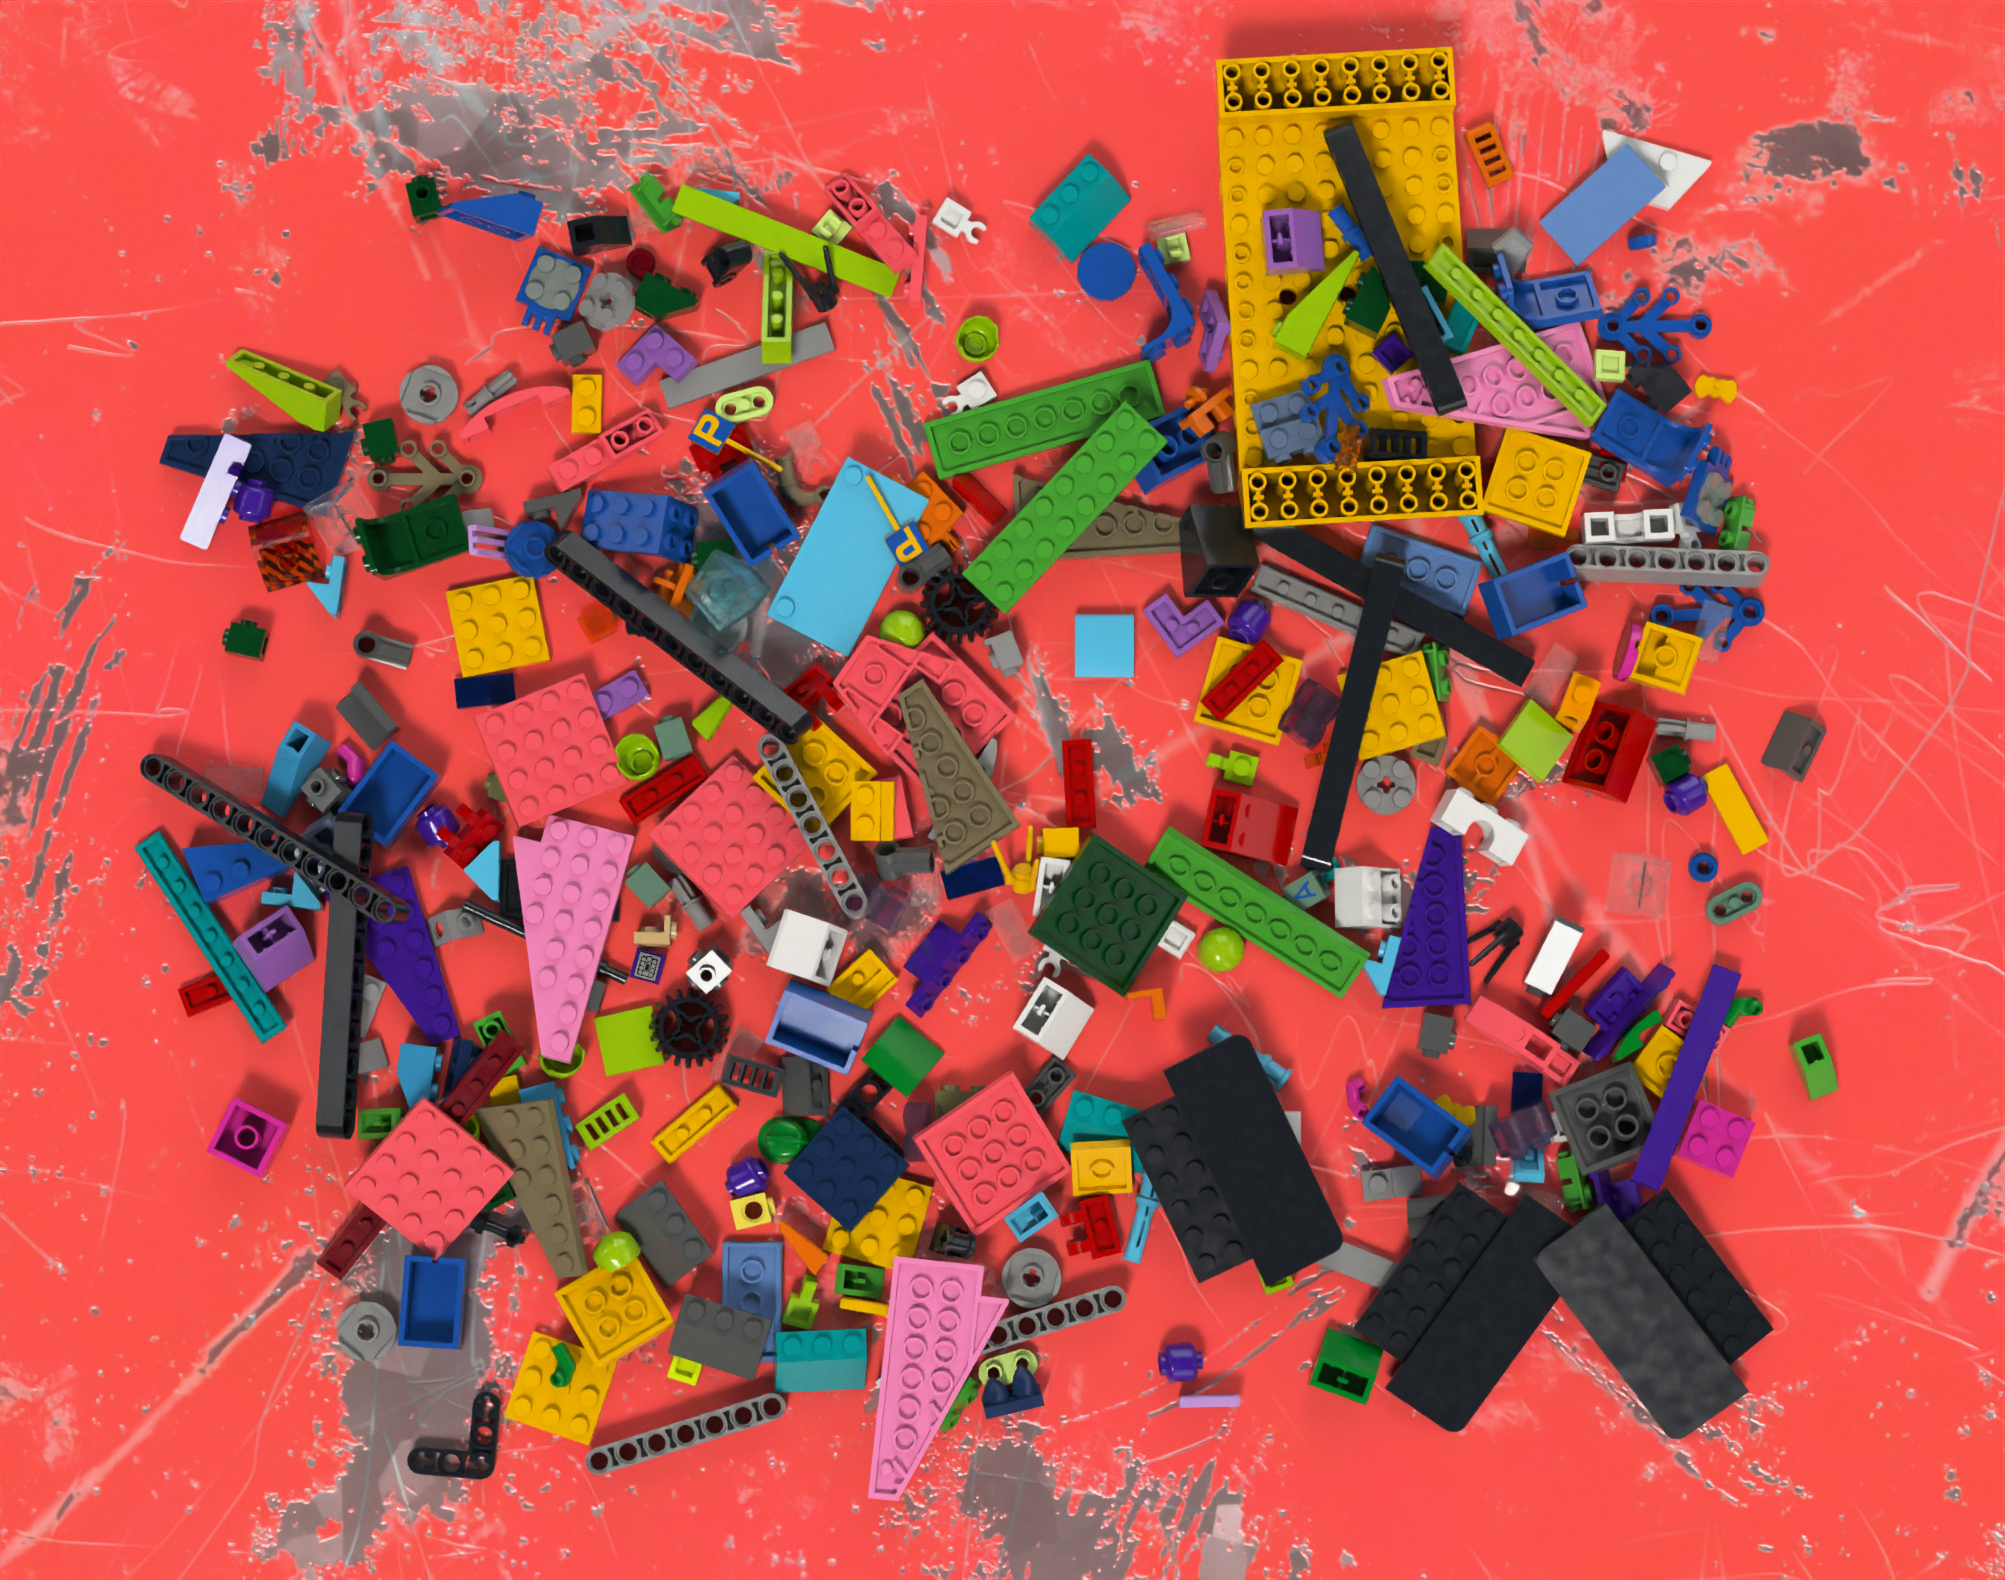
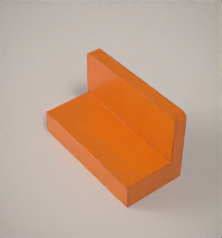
M1162 988L1126 993V1003L1150 1000L1153 1022L1165 1021L1167 1018Z

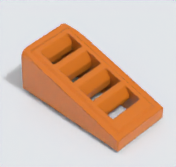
M1491 121L1473 128L1464 134V141L1488 189L1515 177ZM1485 134L1488 135V139L1476 144V138ZM1490 145L1493 146V150L1481 155L1479 150ZM1498 156V161L1487 166L1485 165L1484 161ZM1503 166V172L1490 177L1489 172Z
M785 1220L781 1221L777 1225L779 1230L810 1272L817 1275L830 1258L829 1254Z

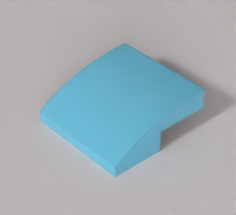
M1075 614V677H1134V614Z

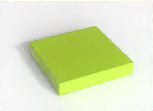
M1532 699L1525 701L1496 743V746L1540 783L1545 780L1574 736Z
M652 1005L594 1018L606 1077L665 1064L663 1051L658 1053L655 1050L661 1044L660 1040L652 1042L650 1039L651 1036L659 1034L658 1030L649 1029L650 1024H656V1019L651 1017V1014L654 1013Z

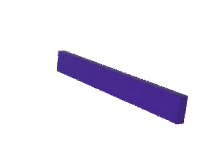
M1717 964L1713 965L1634 1169L1631 1182L1659 1192L1742 974Z

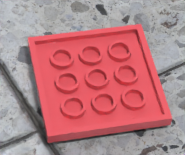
M934 632L914 650L953 660L956 665L941 686L917 669H914L880 717V719L905 736L890 758L922 790L918 767L898 698L900 693L923 679L974 756L989 743L991 738H995L1016 717ZM851 711L848 715L873 740L871 735L868 733V731L865 729V727L862 725V723L859 721V719L856 717L853 711Z
M584 673L473 717L517 828L628 783L624 774L616 766L619 759Z
M734 755L648 835V838L731 921L809 847L793 816L752 779L754 775Z
M1008 1071L911 1137L969 1232L974 1233L976 1236L1072 1171L1071 1166L1012 1071Z
M422 1096L344 1183V1188L427 1255L435 1257L436 1261L515 1172L505 1161L426 1097Z

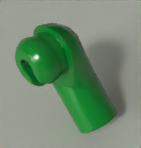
M1752 996L1735 998L1731 1002L1723 1024L1728 1028H1732L1739 1016L1760 1015L1763 1011L1762 1002Z
M563 1341L551 1348L558 1361L554 1373L550 1376V1382L556 1388L566 1387L571 1382L576 1369V1363Z

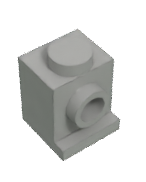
M1011 630L983 641L985 650L991 648L993 651L988 653L993 669L999 668L1004 679L1020 673L1019 668L1024 667V661Z

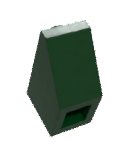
M1371 266L1368 274L1362 271L1355 285L1359 292L1355 300L1349 297L1342 314L1346 315L1344 325L1376 340L1391 307L1378 270Z
M647 272L634 294V310L656 322L695 312L699 309L700 304L695 299L697 295L693 291L683 286L680 290L670 285V279L657 272L654 276Z

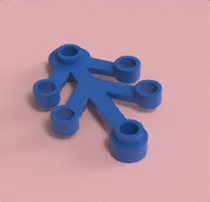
M1673 287L1665 289L1661 299L1639 321L1627 320L1638 307H1643L1650 301L1651 295L1646 288L1636 289L1632 299L1618 313L1609 312L1599 319L1597 330L1601 338L1609 342L1618 341L1633 355L1634 361L1649 362L1652 352L1647 346H1639L1628 333H1639L1662 355L1666 363L1675 364L1681 358V350L1675 345H1669L1657 333H1689L1692 338L1700 340L1706 338L1712 329L1711 320L1703 314L1695 315L1691 320H1657L1669 307L1676 305L1680 299L1679 291ZM1668 292L1673 293L1675 301L1669 302L1666 300L1665 294ZM1636 294H1645L1646 301L1639 302L1636 299ZM1702 321L1705 323L1706 328L1698 330L1695 323ZM1609 322H1615L1618 326V329L1616 331H1610L1607 327V324ZM1640 350L1645 351L1648 355L1647 359H1639L1637 352ZM1667 351H1675L1677 358L1674 360L1669 359Z
M1339 354L1327 356L1321 365V372L1315 376H1309L1301 382V389L1308 396L1319 392L1322 384L1327 381L1329 382L1328 392L1313 403L1303 405L1299 409L1300 419L1305 423H1310L1319 417L1321 411L1327 408L1324 439L1317 442L1314 447V454L1317 460L1323 464H1329L1338 459L1341 453V445L1336 440L1338 415L1347 427V432L1351 439L1359 440L1368 434L1367 425L1361 420L1356 421L1341 397L1340 390L1342 388L1350 400V407L1355 413H1362L1370 407V400L1365 394H1358L1348 377L1349 365Z
M1679 585V590L1683 595L1693 597L1704 608L1673 610L1667 604H1659L1651 610L1649 616L1650 622L1665 627L1670 626L1672 622L1705 621L1694 634V636L1701 637L1704 640L1722 620L1735 619L1724 634L1717 635L1713 640V648L1717 652L1723 653L1731 647L1732 640L1745 626L1753 627L1763 620L1765 609L1758 599L1753 597L1743 598L1731 587H1723L1721 590H1716L1713 586H1708L1713 594H1722L1734 606L1722 607L1699 586L1693 585V591L1689 592L1684 589L1683 585ZM1747 607L1754 610V616L1751 618L1747 617L1744 613ZM1658 612L1666 615L1665 622H1659L1656 619ZM1719 638L1727 641L1726 648H1720L1717 645Z

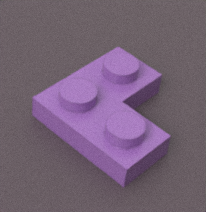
M1205 289L1198 313L1205 330L1198 356L1204 371L1216 372L1218 362L1224 356L1223 344L1225 337L1230 334L1231 326L1230 319H1227L1224 311V303L1220 301L1217 291Z
M655 324L615 366L633 384L639 387L657 367L661 368L679 384L698 364V361Z
M1164 594L1142 611L1177 659L1225 625V622L1208 599L1186 616L1181 614L1167 594Z

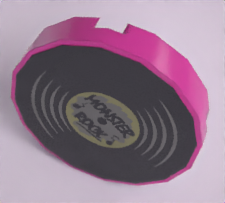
M1630 622L1623 631L1613 663L1612 677L1614 680L1626 681L1634 669L1639 654V649L1635 648L1636 641L1640 642L1642 640L1643 632L1642 627L1638 624Z

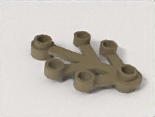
M406 440L400 445L401 455L405 459H410L423 473H389L386 469L378 467L372 469L367 477L371 489L379 493L387 491L391 486H422L410 499H404L400 502V512L403 511V506L407 503L413 504V507L421 505L440 486H452L443 497L454 493L458 498L462 493L473 494L477 492L483 482L482 474L477 467L473 465L462 466L448 452L445 443L440 440L433 441L430 444L429 452L433 458L441 459L453 473H440L418 451V447L413 441ZM407 445L414 447V451L410 455L404 454V448ZM436 445H441L444 448L443 452L439 455L433 453V448ZM377 474L384 475V481L381 484L374 483V477ZM466 474L473 476V480L469 484L462 482V478Z

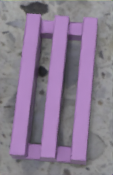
M478 524L468 525L469 554L506 561L504 545L510 530ZM476 533L498 537V540L476 536ZM476 543L498 547V551L476 548Z
M1238 1394L1180 1395L1179 1408L1240 1407V1396Z

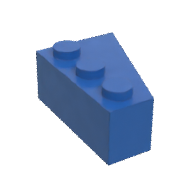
M249 842L182 848L204 902L210 906L292 870Z

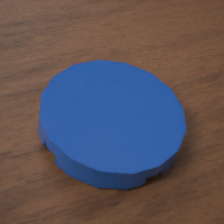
M1099 243L1091 246L1082 254L1077 266V279L1081 288L1089 297L1098 301L1112 302L1122 297L1131 289L1135 280V264L1131 255L1123 247L1114 243Z
M535 520V522L525 521L519 523L510 531L505 540L504 555L508 565L515 573L524 578L539 579L547 577L556 568L547 561L544 555V548L559 534L553 527L542 521Z

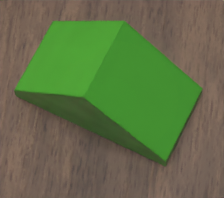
M401 1108L358 1109L357 1139L384 1140L405 1116V1110Z
M838 1263L834 1293L881 1299L885 1269Z

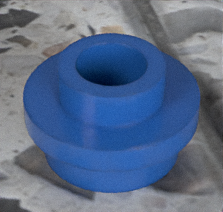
M1699 853L1689 861L1688 871L1695 881L1701 883L1709 882L1718 873V863L1712 855ZM1699 863H1705L1708 866L1706 873L1698 871Z

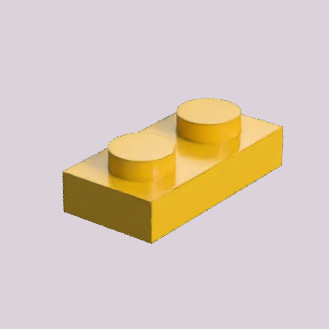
M572 374V435L602 434V375Z

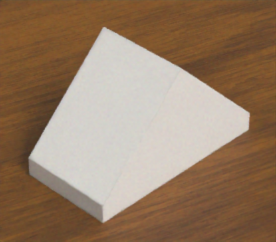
M1041 856L1033 916L1039 915L1069 868L1070 860Z

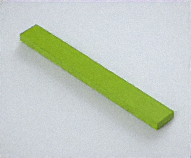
M681 184L671 210L675 214L738 239H743L748 243L776 254L783 252L787 258L827 273L823 246L827 245L835 277L887 298H891L901 273L900 271L895 275L884 263L685 184Z
M1444 243L1439 245L1423 267L1586 428L1593 426L1607 407V404Z

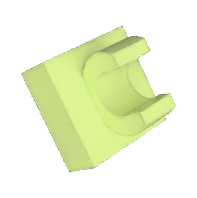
M829 209L811 230V233L818 238L839 246L853 228Z
M1185 231L1156 237L1157 247L1165 259L1164 267L1190 262L1191 258Z
M1596 349L1594 351L1593 381L1622 383L1625 380V351Z

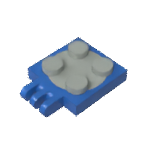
M538 246L515 299L516 302L528 306L521 325L528 327L531 318L534 317L536 319L532 329L539 331L544 321L546 325L543 334L549 336L556 319L571 323L593 269Z
M1717 446L1710 448L1706 461L1700 460L1695 469L1680 516L1705 534L1716 535L1717 529L1723 521L1724 507L1727 499L1732 494V484L1734 481L1727 476L1732 458Z

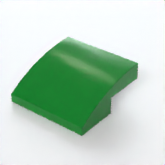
M1654 1010L1639 1019L1622 1035L1608 1057L1611 1064L1644 1046L1638 1035L1663 1020L1658 1010Z
M898 1016L863 1056L861 1061L907 1099L942 1058L944 1053Z

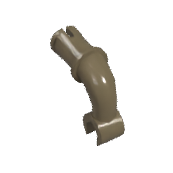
M792 456L776 458L775 463L783 468L781 472L777 471L778 485H776V489H779L782 496L790 503L798 506L817 504L819 507H822L825 500L820 497V494L822 492H829L831 487L822 485L816 491L800 489L799 482H796Z

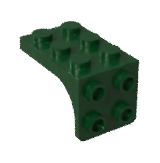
M454 493L388 516L374 519H364L361 517L355 519L356 527L353 528V533L357 543L362 544L365 555L362 556L364 567L368 573L371 572L373 576L385 581L469 552L468 530L457 495Z

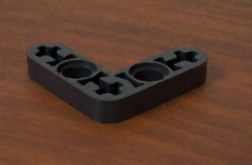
M872 1070L838 1105L835 1113L842 1106L848 1110L852 1107L855 1108L856 1111L853 1115L860 1121L862 1117H865L868 1121L863 1124L867 1127L875 1128L878 1131V1137L881 1140L885 1137L889 1141L886 1144L893 1150H898V1155L904 1159L905 1156L902 1148L868 1116L874 1107L893 1089L891 1085L884 1081L883 1084L887 1085L888 1088L883 1091L877 1082L871 1080L876 1074ZM865 1085H873L878 1091L877 1098L872 1102H866L861 1098L860 1092Z
M482 1392L474 1399L469 1450L433 1447L415 1448L409 1453L407 1458L410 1470L421 1475L468 1479H486L491 1476L496 1466L501 1413L499 1397L492 1392ZM486 1396L490 1397V1402L495 1403V1409H490L488 1419H495L494 1424L489 1422L477 1423V1416L484 1418V1409L479 1407V1402L485 1401ZM485 1426L492 1431L493 1437L488 1444H481L476 1439V1432L480 1427ZM420 1452H424L425 1458L435 1459L434 1452L440 1453L437 1461L438 1471H433L435 1464H425L423 1469H419L418 1463L413 1461L414 1457H418ZM449 1454L456 1455L460 1460L459 1468L454 1472L447 1471L443 1466V1460ZM464 1455H470L468 1462H478L480 1457H484V1462L489 1463V1469H485L483 1474H478L477 1468L468 1467V1474H464L463 1470L466 1464Z

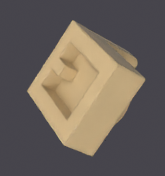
M665 915L664 932H659V927H641V932H634V945L671 947V941L677 940V922H672L671 915Z

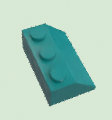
M1087 154L1029 217V226L1072 264L1131 201V198L1111 173L1090 154Z
M1074 1090L1058 1141V1147L1060 1150L1071 1153L1070 1143L1130 1139L1122 1124V1120L1142 1110ZM1130 1140L1132 1171L1142 1174L1144 1167Z
M866 1328L772 1333L775 1393L865 1389L867 1366Z

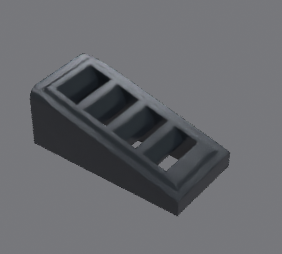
M1369 428L1368 434L1363 437L1364 461L1427 459V432ZM1387 439H1391V452H1387ZM1399 439H1403V453H1399ZM1411 439L1416 441V454L1411 453Z
M727 1053L719 1082L777 1098L785 1069ZM736 1062L741 1063L737 1081L732 1079ZM747 1065L752 1066L748 1084L743 1083ZM758 1068L763 1069L759 1087L754 1086ZM769 1071L775 1073L770 1090L765 1089Z

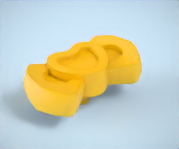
M1700 375L1693 385L1694 394L1698 399L1709 395L1713 399L1720 397L1726 404H1730L1738 394L1737 385L1733 380H1717L1714 377L1708 378L1705 375Z
M1447 1094L1439 1096L1434 1101V1103L1468 1128L1476 1121V1109L1474 1106L1462 1107L1459 1103H1452Z

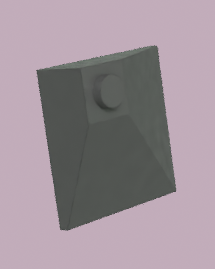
M1631 1061L1548 1093L1550 1102L1582 1176L1639 1159L1655 1115Z

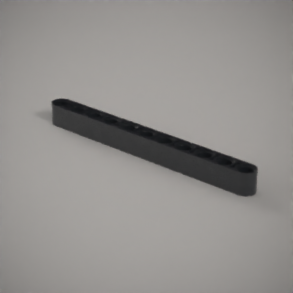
M1350 120L1323 130L1330 154L1438 416L1440 417L1467 407L1465 394L1353 122Z
M1296 526L1249 528L1252 537L1365 600L1372 574V569ZM1400 585L1393 612L1394 617L1513 684L1522 687L1535 664L1534 660Z
M564 530L546 545L544 555L551 565L780 741L787 745H794L813 727V717L805 708L571 530Z
M1379 552L1376 554L1300 862L1302 867L1329 873L1403 576L1406 563L1404 558Z
M148 754L141 760L140 772L145 779L376 922L401 925L408 919L409 906L402 898L176 759L166 755ZM159 762H160V764H161V769H160V772L158 773V772H157V766H158V764H159ZM183 776L184 783L183 786L180 787V779ZM206 791L207 797L206 800L203 802L202 795L203 792ZM229 805L230 811L229 814L226 816L225 809L226 806ZM250 819H252L253 826L251 830H249L248 823ZM273 833H275L276 840L274 844H272L271 837ZM298 847L299 856L296 859L294 856L295 849ZM320 861H321L323 868H322V871H321L320 874H319V872H318V864H319ZM343 876H345L346 878V884L344 888H342L341 886V879ZM368 890L370 897L368 902L366 903L364 895L365 892ZM390 905H392L393 907V914L391 917H389L388 915V908Z
M339 812L334 825L333 857L370 879L374 830L373 817L370 813ZM343 876L341 879L342 888H344L346 884L345 876ZM368 890L365 892V895H364V899H365V902H366V903H367L368 900H369V891H368ZM331 893L316 1132L320 1138L348 1140L353 1136L356 1118L368 916Z

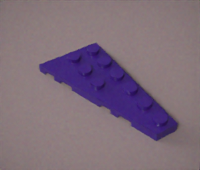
M1431 827L1429 829L1401 932L1400 945L1381 1009L1471 1004L1461 835L1453 836L1441 827Z
M405 866L371 877L372 881L402 898L408 904L409 916L401 925L381 924L368 917L367 956L432 1045L462 1036L409 867ZM330 892L322 893L330 903ZM392 905L388 908L389 917L393 914Z

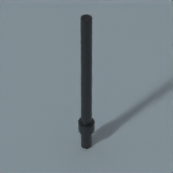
M468 899L466 900L462 908L463 911L526 940L524 925ZM601 958L597 976L600 978L605 976L625 985L629 974L608 965L609 962Z

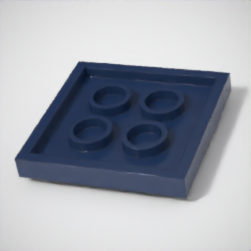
M842 1106L783 1173L851 1233L910 1167V1164L848 1109Z

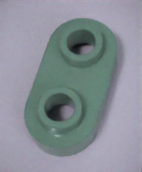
M1740 883L1711 898L1705 906V915L1714 925L1722 926L1757 909L1762 902V891L1755 883ZM1743 892L1750 894L1751 900L1749 903L1741 900ZM1720 905L1724 908L1725 913L1723 916L1716 915V906Z

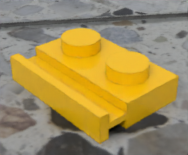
M851 781L850 841H895L896 782Z
M868 948L831 982L830 987H825V989L833 996L868 1009L898 979L874 952Z

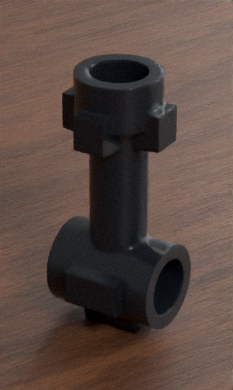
M484 1211L482 1213L479 1212L471 1221L470 1228L474 1229L475 1233L482 1235L484 1231L502 1237L509 1247L515 1248V1246L524 1244L527 1237L522 1230L523 1227L518 1225L510 1228L489 1220L490 1214Z

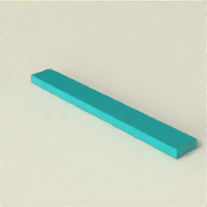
M158 831L135 846V850L261 1043L265 1044L289 1028L233 947L232 940L209 905L204 902L200 891L162 833Z

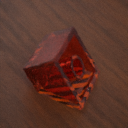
M306 511L248 526L251 548L268 592L325 577Z

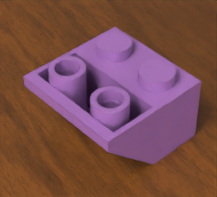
M1295 208L1262 211L1260 221L1266 276L1325 271L1320 211Z
M288 905L238 936L232 943L265 993L315 960L306 933Z

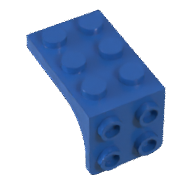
M1150 242L1139 247L1137 260L1166 309L1170 321L1168 328L1161 336L1141 347V360L1149 359L1152 363L1165 356V350L1174 345L1176 348H1180L1192 340L1191 336L1194 334L1196 323L1192 316L1195 312L1187 298L1182 300L1179 295L1178 289L1180 286L1172 272L1167 274L1164 269L1165 259L1158 247L1153 249Z
M1503 253L1496 254V264H1492V274L1497 285L1493 286V293L1531 330L1603 318L1602 307L1590 270L1528 281L1517 280L1509 276Z
M1617 388L1607 403V407L1599 418L1589 440L1669 488L1676 481L1681 482L1687 473L1692 474L1700 462L1697 456L1700 450H1704L1713 437L1710 434L1713 425L1709 422L1701 427H1688L1678 424Z
M588 490L581 538L598 551L650 555L685 564L689 563L693 551L694 532L698 524V510L695 506L668 495Z

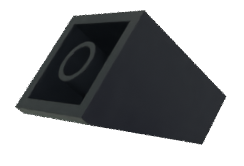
M1229 504L1189 505L1179 521L1184 596L1238 597L1260 566L1250 529H1244L1241 506H1230Z

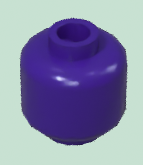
M249 478L248 484H241L234 500L233 510L239 514L240 520L262 523V519H267L271 515L274 491L266 487V481Z
M1257 599L1240 601L1227 620L1230 635L1236 641L1244 644L1259 641L1271 623L1267 606Z
M1687 772L1666 784L1663 801L1672 813L1687 816L1706 804L1708 785L1701 776Z
M433 803L417 815L418 821L415 826L428 846L435 847L440 845L442 849L447 847L448 844L435 833L442 825L453 834H456L460 828L458 820L449 807L446 805L438 806L437 803Z
M746 1156L727 1169L725 1186L733 1197L736 1195L739 1198L748 1197L765 1191L769 1185L768 1179L771 1178V1174L762 1159Z
M1191 1342L1165 1345L1162 1352L1158 1353L1160 1375L1165 1376L1171 1383L1194 1380L1197 1377L1198 1369H1203L1201 1351H1196Z

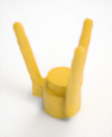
M1029 825L1027 828L1025 863L1015 865L1011 873L997 842L992 840L991 845L1005 876V884L1012 885L1013 891L1019 894H1028L1035 891L1040 861L1035 859L1032 866L1033 826Z

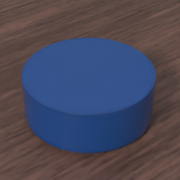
M1656 233L1627 239L1628 248L1631 251L1654 247L1658 244Z

